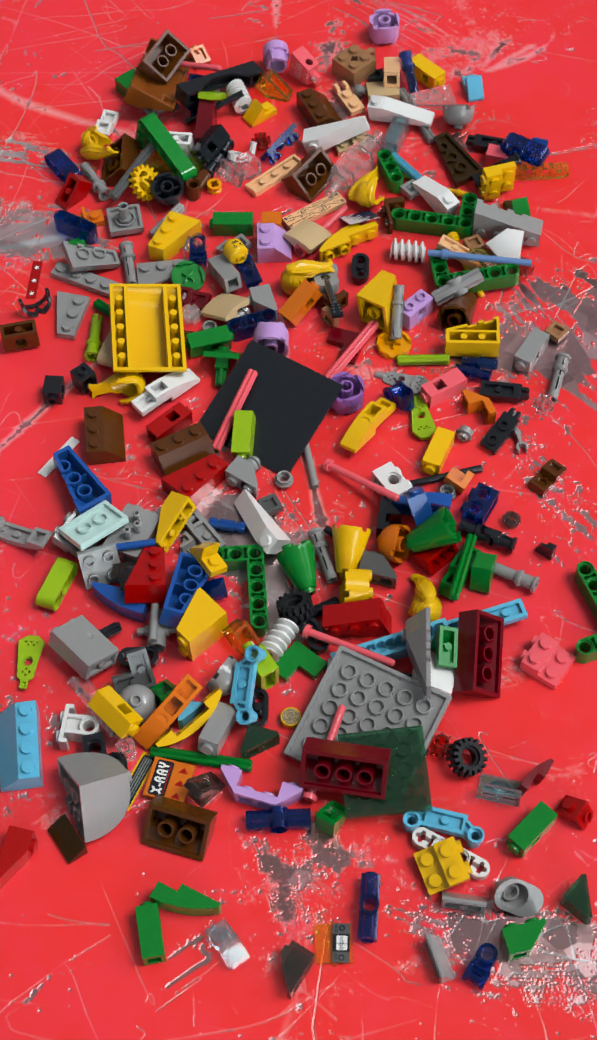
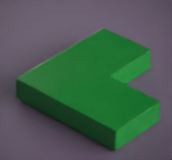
M296 640L283 656L279 658L276 664L279 667V677L287 682L298 669H301L315 680L324 671L328 663Z

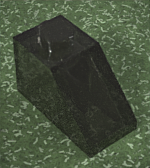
M293 940L289 946L285 945L279 954L284 985L289 999H292L316 961L314 953Z

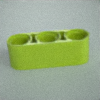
M61 557L57 558L37 594V606L57 611L77 574L78 563Z

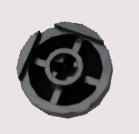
M170 172L155 176L154 181L150 185L154 200L165 207L174 206L179 203L184 194L182 179L178 175L177 177L172 175Z

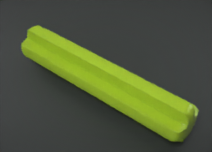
M449 354L397 356V365L399 366L448 365L450 363Z

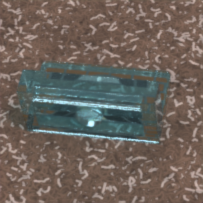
M482 773L476 798L518 807L522 791L516 789L521 782Z

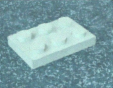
M104 500L58 529L64 538L83 551L129 523L127 515Z

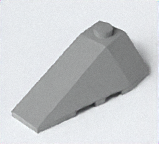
M426 607L406 620V629H402V641H406V651L426 699H431L430 607Z

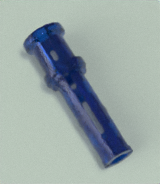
M405 50L398 55L402 62L401 69L405 72L411 98L417 99L420 97L414 72L415 63L412 61V51Z

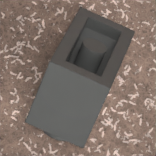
M364 550L358 569L372 570V581L369 583L396 589L397 575L384 555L375 551Z

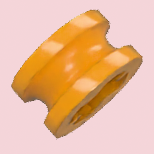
M217 178L210 179L207 182L208 192L213 195L219 194L222 191L221 181Z

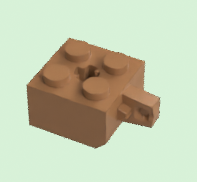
M353 44L332 58V74L342 81L345 80L351 87H354L355 83L360 85L376 70V50L372 47L363 50Z

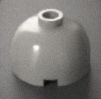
M447 104L443 105L444 120L448 124L453 125L455 129H462L463 125L469 124L474 117L475 105L470 106V108L466 104H451L448 108Z
M230 655L205 687L211 692L219 687L222 691L221 696L230 695L235 663L238 661Z
M129 685L119 694L143 718L139 726L157 707L156 696L145 685Z

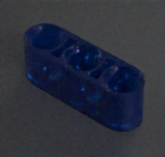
M513 132L509 133L500 144V149L505 154L512 156L514 152H517L522 161L536 167H540L550 155V150L547 146Z
M59 148L44 156L48 167L63 183L70 172L83 175L80 169Z
M58 210L54 213L55 227L58 232L74 239L80 237L81 240L84 239L85 243L93 245L98 241L95 223L65 210Z
M264 309L229 320L227 326L229 331L233 332V342L252 338L259 322H276V312L272 309Z

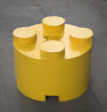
M343 568L340 578L344 579L342 585H340V603L373 599V587H370L369 584L372 581V570Z

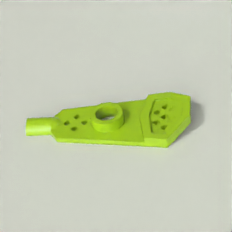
M419 395L413 396L414 402L411 404L412 433L420 440L431 439L436 431V426L427 404L421 401Z
M28 635L19 640L17 678L20 680V690H27L28 681L34 678L45 642L39 636ZM27 660H32V664L25 665V662Z

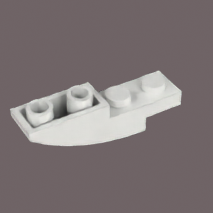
M189 368L187 372L169 373L147 385L145 392L132 400L131 404L142 416H145L169 398L173 401L199 383L200 378Z

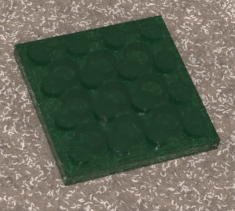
M422 725L338 734L339 742L391 749L385 800L344 794L346 820L399 815L406 812L432 811Z

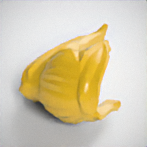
M89 126L82 133V148L79 153L83 158L98 160L109 157L112 154H119L118 151H114L110 146L104 147L113 142L108 136L96 131L98 126Z
M378 166L352 185L348 192V199L369 208L378 205L385 199V196H380L375 200L377 180L380 179L377 172Z
M305 259L287 264L281 274L282 290L288 295H292L304 279L307 280L324 272L334 273L333 261L329 259L327 262H317Z
M118 372L101 383H89L88 389L92 392L93 399L101 394L123 393L128 395L129 398L120 399L119 402L120 404H128L145 392L146 381L139 372Z
M412 574L410 579L415 582V596L409 608L410 610H408V615L412 617L424 608L430 607V622L439 620L442 614V603L436 596L435 587L425 576Z

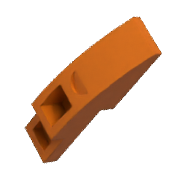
M187 673L141 724L139 731L132 737L148 750L203 687Z

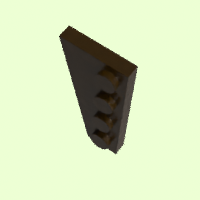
M448 131L433 138V142L456 187L473 180L472 175L476 176L482 172L481 166Z

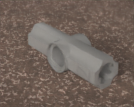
M476 267L462 276L459 275L449 280L447 284L431 292V295L434 297L437 306L452 298L468 292V289L485 280L481 271Z

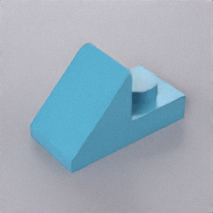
M477 74L461 76V83L468 102L484 100L482 76Z
M194 698L192 699L190 704L178 716L179 729H182L205 709L204 702H194Z

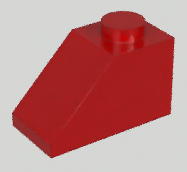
M70 172L55 201L64 209L69 210L86 198L93 183L83 175Z

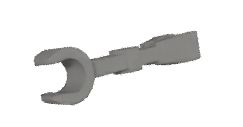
M517 426L514 430V436L517 440L515 451L517 454H520V447H523L525 453H527L528 444L522 441L521 431Z

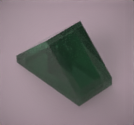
M249 724L240 748L241 758L250 759L280 744L278 731Z
M581 874L563 895L560 905L583 924L589 925L593 917L586 874Z

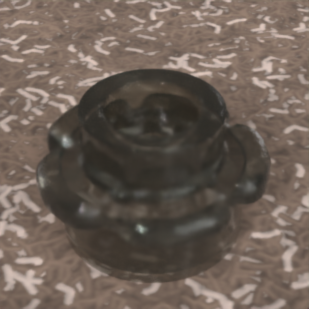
M507 511L502 516L504 526L509 529H514L521 523V516L514 511Z

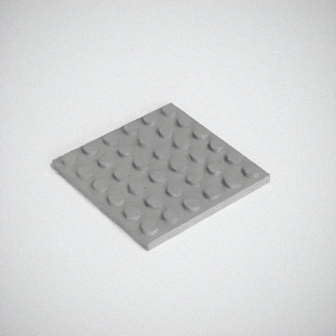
M340 645L283 753L301 763L302 748L306 737L326 740L338 706L340 704L344 705L346 710L335 741L391 749L385 800L374 799L398 810L452 700V696L431 687V699H426L418 680Z

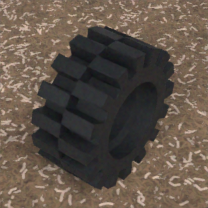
M295 590V592L289 591V594L284 593L283 597L280 596L279 600H276V607L280 618H286L294 621V623H298L299 620L303 622L304 618L308 619L309 615L313 614L314 606L309 592H305V590L300 592L299 590Z
M474 737L456 740L453 744H450V749L447 750L446 754L450 756L446 757V761L451 762L448 764V767H453L452 772L454 774L458 773L457 776L459 777L477 775L487 765L483 763L488 761V757H484L487 751L482 750L484 747L483 743L478 744L479 740H473ZM464 749H467L472 756V763L470 765H466L462 759V751Z

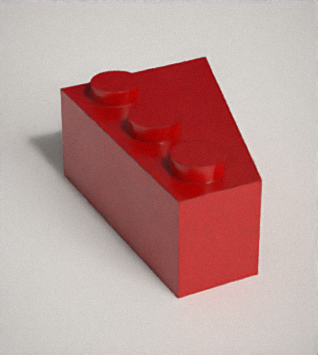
M213 453L162 477V489L168 495L173 491L189 496L195 506H197L226 479L225 470L228 467V463Z
M144 547L125 583V603H165L164 547Z
M381 598L323 606L322 627L327 635L333 637H384L392 634V616Z

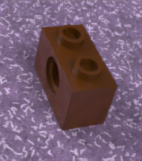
M35 319L0 325L1 339L5 352L40 346Z

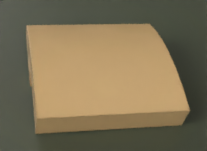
M384 81L365 82L368 101L371 95L387 96L396 100L400 99L399 87L384 88Z
M308 219L303 220L283 235L294 247L298 244L308 254L315 251L332 236L324 227Z
M223 292L207 303L201 311V316L226 322L238 317L237 310L248 306L249 298Z

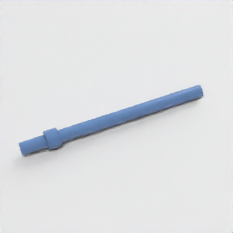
M428 249L427 255L441 257L443 260L451 258L500 264L514 263L519 266L529 267L532 265V260L452 252L449 249Z

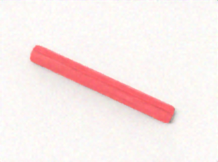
M374 319L370 320L324 376L331 379L333 375L341 372L376 331L379 323Z
M248 369L212 443L214 450L221 451L233 426L234 411L241 410L258 375L257 371Z

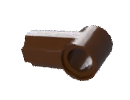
M199 170L196 177L186 181L187 199L196 201L200 198L201 191L211 179V174L208 170Z

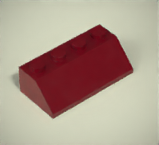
M479 609L459 612L458 653L454 692L466 696L500 698L504 618Z
M306 737L302 748L300 787L385 800L391 749Z

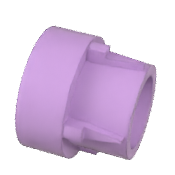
M278 39L265 43L262 52L267 70L272 73H283L287 68V61L289 59L288 45Z

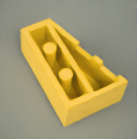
M170 211L148 244L149 259L154 261L172 259L180 252L182 247L188 246L192 239L202 235L201 220Z
M499 316L485 322L480 320L477 324H463L447 328L444 341L445 354L460 357H498L500 349Z

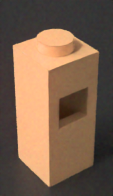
M384 57V88L400 87V57Z

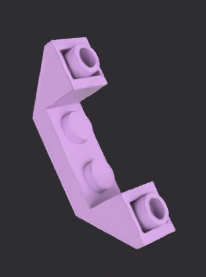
M231 764L228 766L221 765V776L236 802L276 813L302 800L303 787H300L295 782H282L278 797H276L273 793L267 791L263 793L255 791L250 786L244 785L241 787L240 785L243 780L242 770Z

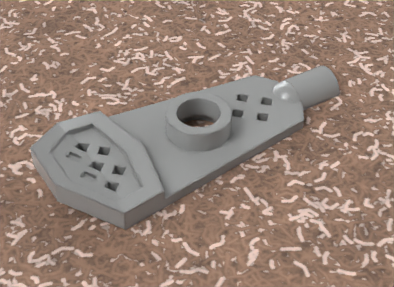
M376 371L375 378L382 379L383 383L413 395H419L421 385L428 382L421 375L414 376L391 371L386 373Z

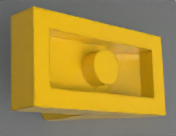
M253 99L243 116V120L253 128L275 116L277 109L268 101L261 104L256 99Z
M205 542L191 547L189 550L210 578L227 572L228 566L218 554L219 542Z

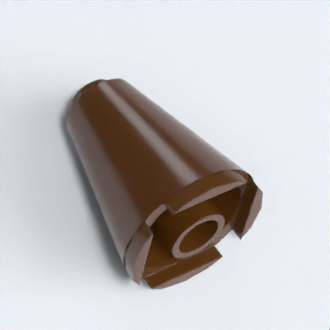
M468 291L444 305L437 314V321L440 327L447 329L463 324L471 325L478 302L477 296Z

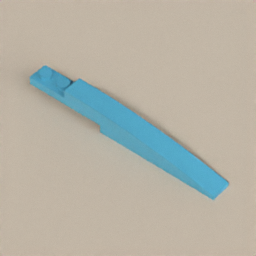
M521 598L482 610L504 618V626L528 618V613ZM459 617L446 621V618L430 622V641L432 642L439 625L458 628ZM402 631L357 645L394 660L409 657L406 651V641H402ZM337 651L330 653L331 659H333Z

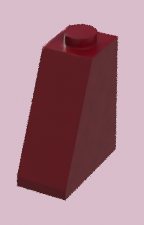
M199 99L194 131V146L212 125H217L216 100Z

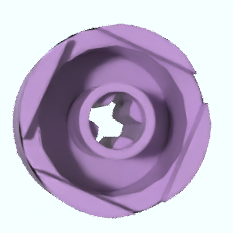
M378 9L374 11L372 16L370 15L369 37L373 40L374 44H393L397 42L400 26L398 13L395 12L394 14L390 9Z
M259 322L254 330L253 340L287 356L289 332L285 324L282 322Z

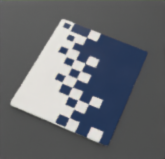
M367 210L340 218L351 225L380 217Z

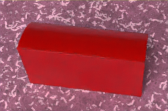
M456 544L413 552L411 555L424 572L433 576L452 560L459 551Z

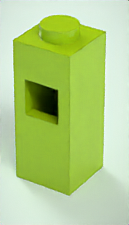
M253 410L234 411L231 453L234 459L238 455L244 459H247L248 455L253 456L256 416Z

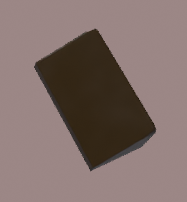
M65 814L60 816L47 829L69 864L88 853L85 844Z

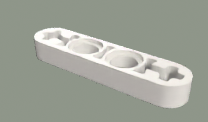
M424 827L415 829L412 834V844L419 850L428 848L431 839H434L431 846L446 839ZM425 835V840L419 842L417 836ZM464 849V852L461 854L466 857V861L468 860L470 863V859L473 860L470 866L473 873L469 874V876L478 881L485 880L490 872L488 861ZM481 865L484 868L483 871H481L479 874L476 872V870Z

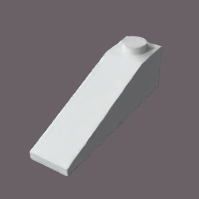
M371 95L367 105L369 119L372 121L431 127L435 112L387 96Z
M364 115L304 129L302 143L307 154L319 147L326 150L370 130V126Z
M244 489L235 500L234 505L253 538L263 548L264 552L277 555V553L282 551V546L289 544L291 540L249 491Z

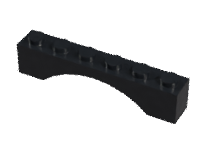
M250 61L176 84L175 98L185 108L199 104V92L214 91L227 87L228 83L235 79L242 80L247 88L262 84L264 70L254 61Z

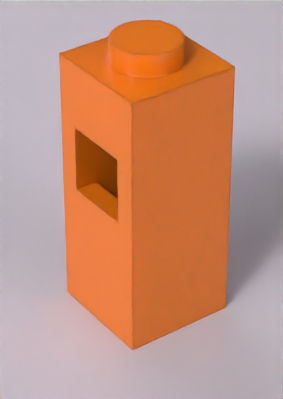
M304 279L278 312L296 327L322 296V293L318 290L320 287L315 282H308Z

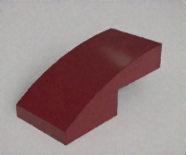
M180 286L181 301L184 307L202 311L207 303L211 301L212 295L210 293L194 291L193 288Z
M548 759L536 766L519 784L515 792L523 796L533 781L539 785L546 777L554 760Z

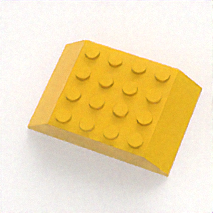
M109 283L113 372H187L180 284Z

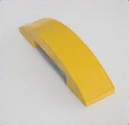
M217 687L202 700L207 707L177 733L171 727L155 741L157 747L179 742L198 730L217 707L222 695L221 689Z

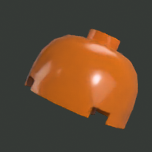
M391 524L385 527L380 535H378L376 544L380 554L384 555L387 561L403 563V557L404 559L408 558L410 551L405 545L406 535L408 532H411L408 526Z

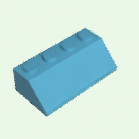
M36 700L16 702L0 713L1 792L44 787L40 711Z

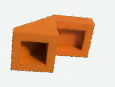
M466 389L462 390L461 403L467 415L481 411L488 425L495 423L496 410L490 398Z

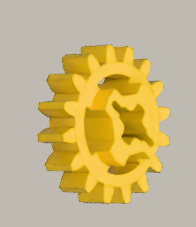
M143 164L133 168V172L130 173L132 178L128 179V181L132 182V185L129 186L134 189L132 193H136L137 199L141 198L142 201L153 200L150 185L154 181L155 176L158 175V172L154 173L153 167L149 168V165Z

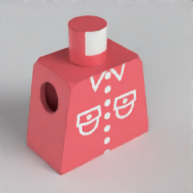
M302 45L291 53L288 74L303 85H308L312 81L315 84H319L322 80V76L318 74L319 63Z

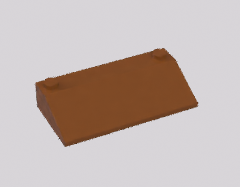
M151 38L142 59L155 44L156 39ZM186 56V58L183 60V61L193 62V60H192L191 58L187 57V56ZM178 67L167 83L147 79L136 70L123 101L137 108L173 111L177 103L175 98L176 84L185 82L190 68Z

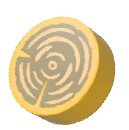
M294 707L285 708L281 713L282 725L288 729L297 728L301 720L300 711Z

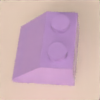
M257 223L258 263L292 262L291 243L283 237L287 231L275 223Z

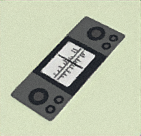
M334 923L332 962L349 963L350 924Z

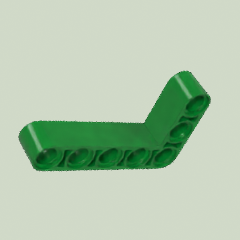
M152 112L138 120L135 140L140 143V150H143L148 143H151L176 177L178 175L183 183L197 176L195 166L155 113Z
M465 193L463 195L459 216L395 208L391 212L393 229L441 237L443 234L447 235L450 232H457L460 239L472 236L477 196L474 193Z
M429 256L430 271L435 290L447 284L449 280L471 271L449 273L446 260L441 259V257ZM514 263L479 268L485 281L468 289V291L476 293L478 291L516 286L519 283L520 268Z
M255 544L219 547L218 554L228 566L227 571L247 570L251 633L257 638H262L269 631L264 550L261 546Z
M581 561L576 567L574 580L597 621V571L592 563ZM597 633L582 638L576 643L573 655L576 656L575 660L578 663L585 664L597 660Z

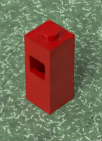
M178 402L146 426L147 437L154 442L193 424L191 409Z

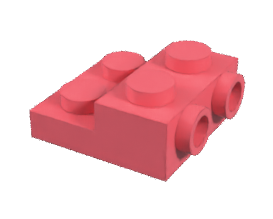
M542 632L540 636L535 635L530 642V646H532L530 650H524L519 658L521 661L520 670L555 690L574 663L576 656L559 647L560 642Z

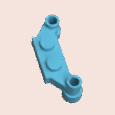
M256 645L248 646L245 650V657L240 662L235 663L230 703L234 704L237 710L236 720L241 725L255 723L258 719L257 713L252 708L257 667L261 661L265 660L267 653Z
M426 805V809L418 813L408 811L403 816V826L408 833H413L415 829L424 827L432 831L464 838L468 842L469 847L474 849L482 844L485 837L483 829L473 826L468 820L469 815Z

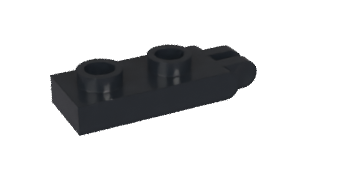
M482 134L468 135L466 141L467 146L487 152L489 143L506 147L511 146V140Z
M481 380L480 395L488 397L490 400L517 403L522 400H529L530 389L523 387L521 384Z
M513 407L508 413L504 411L482 439L480 445L496 455L520 424L519 418L522 413L518 411L513 416L516 411Z

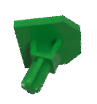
M218 346V349H214V351H203L204 357H216L215 386L221 388L225 382L226 375L229 373L230 358L239 359L242 353L229 350V347Z

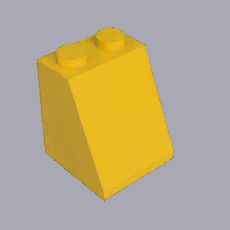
M381 270L356 294L360 320L368 324L370 320L374 319L379 323L378 329L389 333L392 319L391 301L393 300V285L397 286L396 275Z
M201 587L196 590L176 628L179 652L184 657L188 656L193 661L229 632L227 613Z

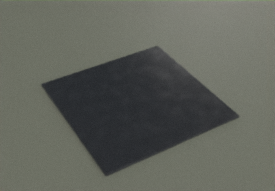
M251 340L199 422H201L209 437L214 440L248 369L257 371L258 375L241 410H253L256 416L253 456L259 458L261 465L276 473L283 470L291 472L344 385ZM233 426L224 443V445L229 447L230 449L232 444Z

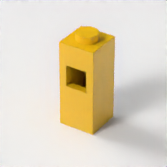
M420 53L408 60V73L431 90L435 91L445 84L446 72Z
M437 427L422 459L421 471L429 475L440 474L454 444V431Z
M110 685L95 692L88 706L121 739L127 736H134L139 731V725L143 718Z

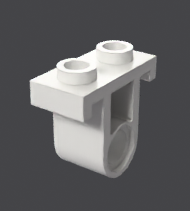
M66 703L65 711H61L60 723L62 724L61 729L56 732V742L59 743L61 750L69 751L68 741L83 743L82 736L101 732L98 719L90 715L77 714L75 705ZM90 727L94 728L92 731H86Z

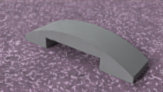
M0 516V540L26 549L38 550L43 549L52 536L51 531L38 527L32 530L7 522L3 516Z

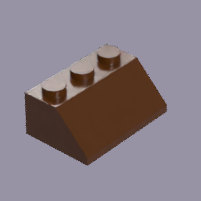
M166 29L136 69L147 79L167 83L191 50Z
M312 88L296 92L297 108L310 128L342 121L324 94Z
M126 133L110 145L119 154H112L103 160L102 179L106 182V186H116L140 154V143Z
M319 147L310 151L281 180L290 193L310 203L340 173L323 148Z
M104 406L85 407V440L89 465L125 462L123 415Z
M201 422L150 443L152 457L163 476H167L213 453L216 454L210 437Z
M156 795L148 806L141 843L203 861L214 832L218 812Z

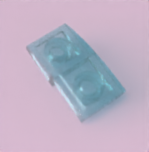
M224 918L204 930L215 950H219L229 970L234 969L250 958L246 948Z

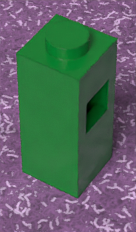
M213 212L212 219H209V229H213V236H238L241 233L244 236H253V212Z
M227 325L186 334V347L190 358L202 356L203 351H214V349H218V346H225L231 349L232 341H234L233 332L229 331Z
M540 801L507 836L505 844L509 851L523 858L556 823L558 814L544 802Z
M151 901L143 902L140 906H136L135 910L144 966L167 962L158 904Z

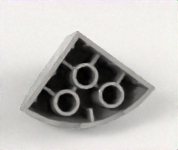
M81 752L58 757L57 762L61 784H64V788L67 794H69L65 799L70 814L73 813L77 822L75 826L83 841L87 843L108 834L119 824L129 806L130 782L132 781L129 769H126L116 758L102 753Z

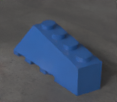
M69 445L53 453L54 468L63 477L79 514L86 512L104 500L112 504L110 491Z
M180 551L159 624L177 628L196 590L199 587L202 588L209 578L208 574L191 554Z

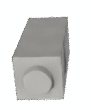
M223 253L207 259L210 274L226 293L242 288L240 273Z
M534 327L514 355L512 367L529 374L547 348L550 334Z
M219 701L198 737V751L206 755L218 757L237 721V710L234 706Z

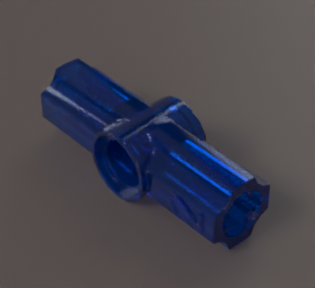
M273 806L269 810L246 811L247 831L269 830L272 833H285L289 829L311 828L310 808L288 809L285 806Z
M366 872L361 875L357 940L370 944L377 942L381 874L376 872ZM372 904L375 909L368 911L364 909V905Z

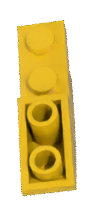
M372 221L361 226L358 223L351 224L334 233L319 249V262H326L329 259L332 260L351 252V246L378 237L377 222Z
M382 397L376 402L371 400L353 421L340 442V446L356 453L376 434V428L396 410V403Z

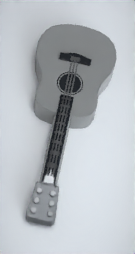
M333 263L334 273H320L307 279V281L315 282L320 287L318 290L327 294L331 303L332 318H342L343 311L334 294L339 291L338 266Z

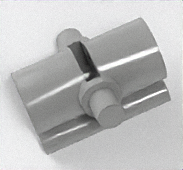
M153 603L149 612V623L145 627L137 628V635H145L147 637V647H153L159 653L166 650L167 636L177 633L176 628L159 624L163 609L159 608V604Z

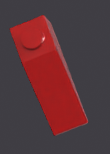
M9 825L0 849V889L30 860L32 853L36 852L39 841L34 831Z

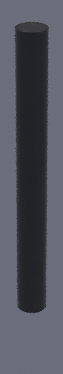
M242 90L217 102L216 110L243 97ZM197 113L185 119L187 125L196 121Z
M482 465L459 469L464 474L468 470L474 474L483 472ZM449 472L410 480L413 487L440 482L444 480Z

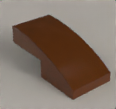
M551 459L541 467L540 472L528 482L527 486L543 496L557 483L567 468Z

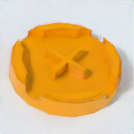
M391 330L389 333L383 331L377 338V351L386 359L397 360L398 355H408L410 353L411 338L407 333L401 331V339H391Z

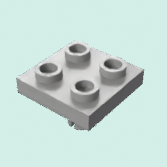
M120 202L118 207L106 208L111 237L144 232L139 203L128 205L126 202Z
M115 542L77 552L86 590L92 589V582L110 584L125 580Z

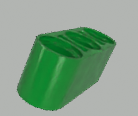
M387 149L379 150L377 153L378 171L388 190L393 194H398L401 192L400 186L403 185L404 176L391 151Z

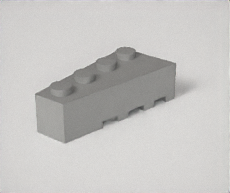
M477 200L472 236L479 234L481 238L491 240L501 231L509 228L524 231L522 245L539 247L543 220L525 214L518 215L514 210L507 209L506 211L498 208L496 204L491 203V205L483 203L484 200Z

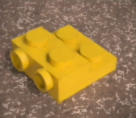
M515 162L483 168L482 175L480 176L481 186L478 191L479 196L484 201L500 198L501 192L513 190L517 167Z
M453 836L413 853L430 896L471 880L469 874L473 872L468 860L463 861L461 853L464 852L460 840L455 841Z

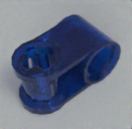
M195 233L192 235L189 243V261H193L197 265L207 266L206 238L202 233ZM195 238L201 239L202 245H195L193 240Z
M401 380L395 381V384L390 387L383 388L385 398L396 403V406L401 411L408 412L414 409L413 390Z
M491 943L482 944L472 961L468 964L461 979L464 981L466 979L479 986V990L482 991L496 964L498 957L497 948ZM483 952H490L493 959L484 960L481 954Z

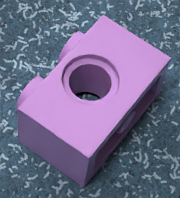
M420 289L407 299L405 306H403L402 326L410 331L432 313L434 297Z

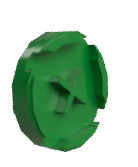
M193 261L179 262L171 272L172 284L190 287L194 291H199L204 285L205 273L203 268Z

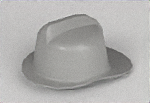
M512 876L495 882L494 902L498 908L520 917L533 916L542 908L544 902L543 894L535 885Z

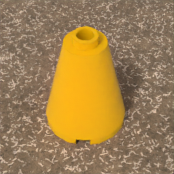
M336 524L332 525L336 572L340 573L339 577H341L343 568L358 569L371 534V529L367 528V531L363 532L362 527L340 525V528H337Z

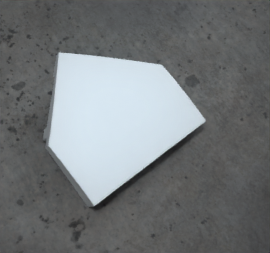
M507 228L485 244L494 256L520 258L524 231Z

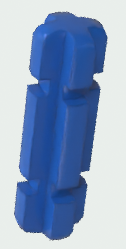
M214 517L209 519V524L213 529L219 528V530L231 532L237 530V533H245V522L238 521V523H235L236 521L218 520V518Z

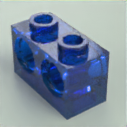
M479 482L476 488L471 489L468 496L469 500L464 502L460 508L462 513L461 520L466 518L467 521L474 524L480 523L485 525L498 503L500 491Z

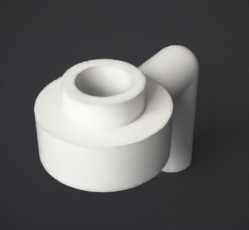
M250 142L248 154L232 150L228 151L227 159L234 164H239L243 160L253 161L257 142Z

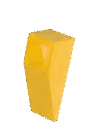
M173 491L170 492L161 506L155 541L159 547H164V553L168 552L196 509L189 496Z

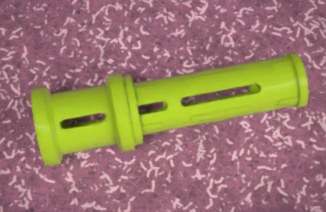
M93 314L91 317L89 339L85 343L87 349L84 353V358L89 362L97 361L99 349L102 345L100 333L103 316L100 315L98 320L99 314Z

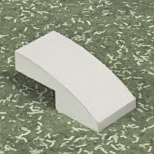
M104 109L101 118L97 119L95 126H98V129L96 131L109 137L119 120V112Z

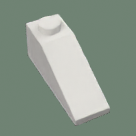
M426 175L412 183L413 187L436 213L453 215L456 212L460 201L448 188Z

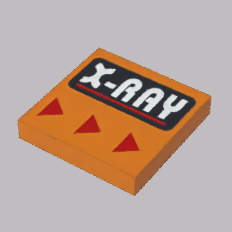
M155 756L143 797L154 799L156 795H160L185 803L196 766Z

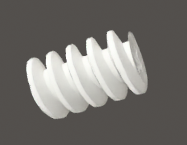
M235 79L228 83L226 93L229 97L242 90L244 96L231 103L238 114L244 115L252 102V98L244 82L240 79Z
M394 238L391 245L390 259L394 255L395 260L401 256V260L404 261L407 256L409 262L414 257L415 262H418L421 258V262L424 263L426 254L424 242L421 241L418 246L417 240L411 245L409 239L404 244L403 239L397 243V238Z
M278 618L259 645H264L277 663L279 657L283 656V653L291 644V640L295 638V634L299 633V628L289 619Z

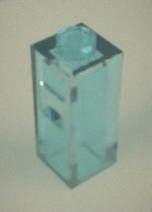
M398 116L393 117L382 139L381 150L387 149L391 153L393 151L397 154L399 153L409 132L410 119Z

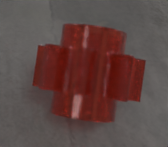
M266 132L255 133L254 138L251 139V141L257 142L256 151L267 150L268 145H271V138L266 136Z
M519 266V277L528 278V275L532 276L535 266Z
M443 732L437 736L434 735L428 747L432 748L430 755H435L438 757V760L444 756L449 757L450 755L446 753L450 749L449 743L452 737H447Z

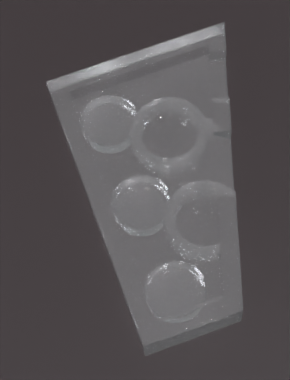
M450 84L411 93L408 96L409 104L426 110H443V105L447 104V108L451 104H457Z

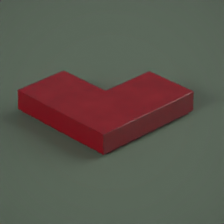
M333 326L327 338V343L342 347L339 358L359 333ZM362 347L350 360L349 364H356Z

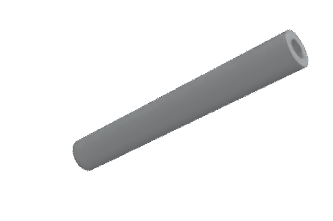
M308 443L303 452L312 489L319 488V483Z

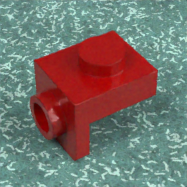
M569 795L564 796L555 811L558 817L575 821L579 828L583 830L591 822L594 815L586 800Z

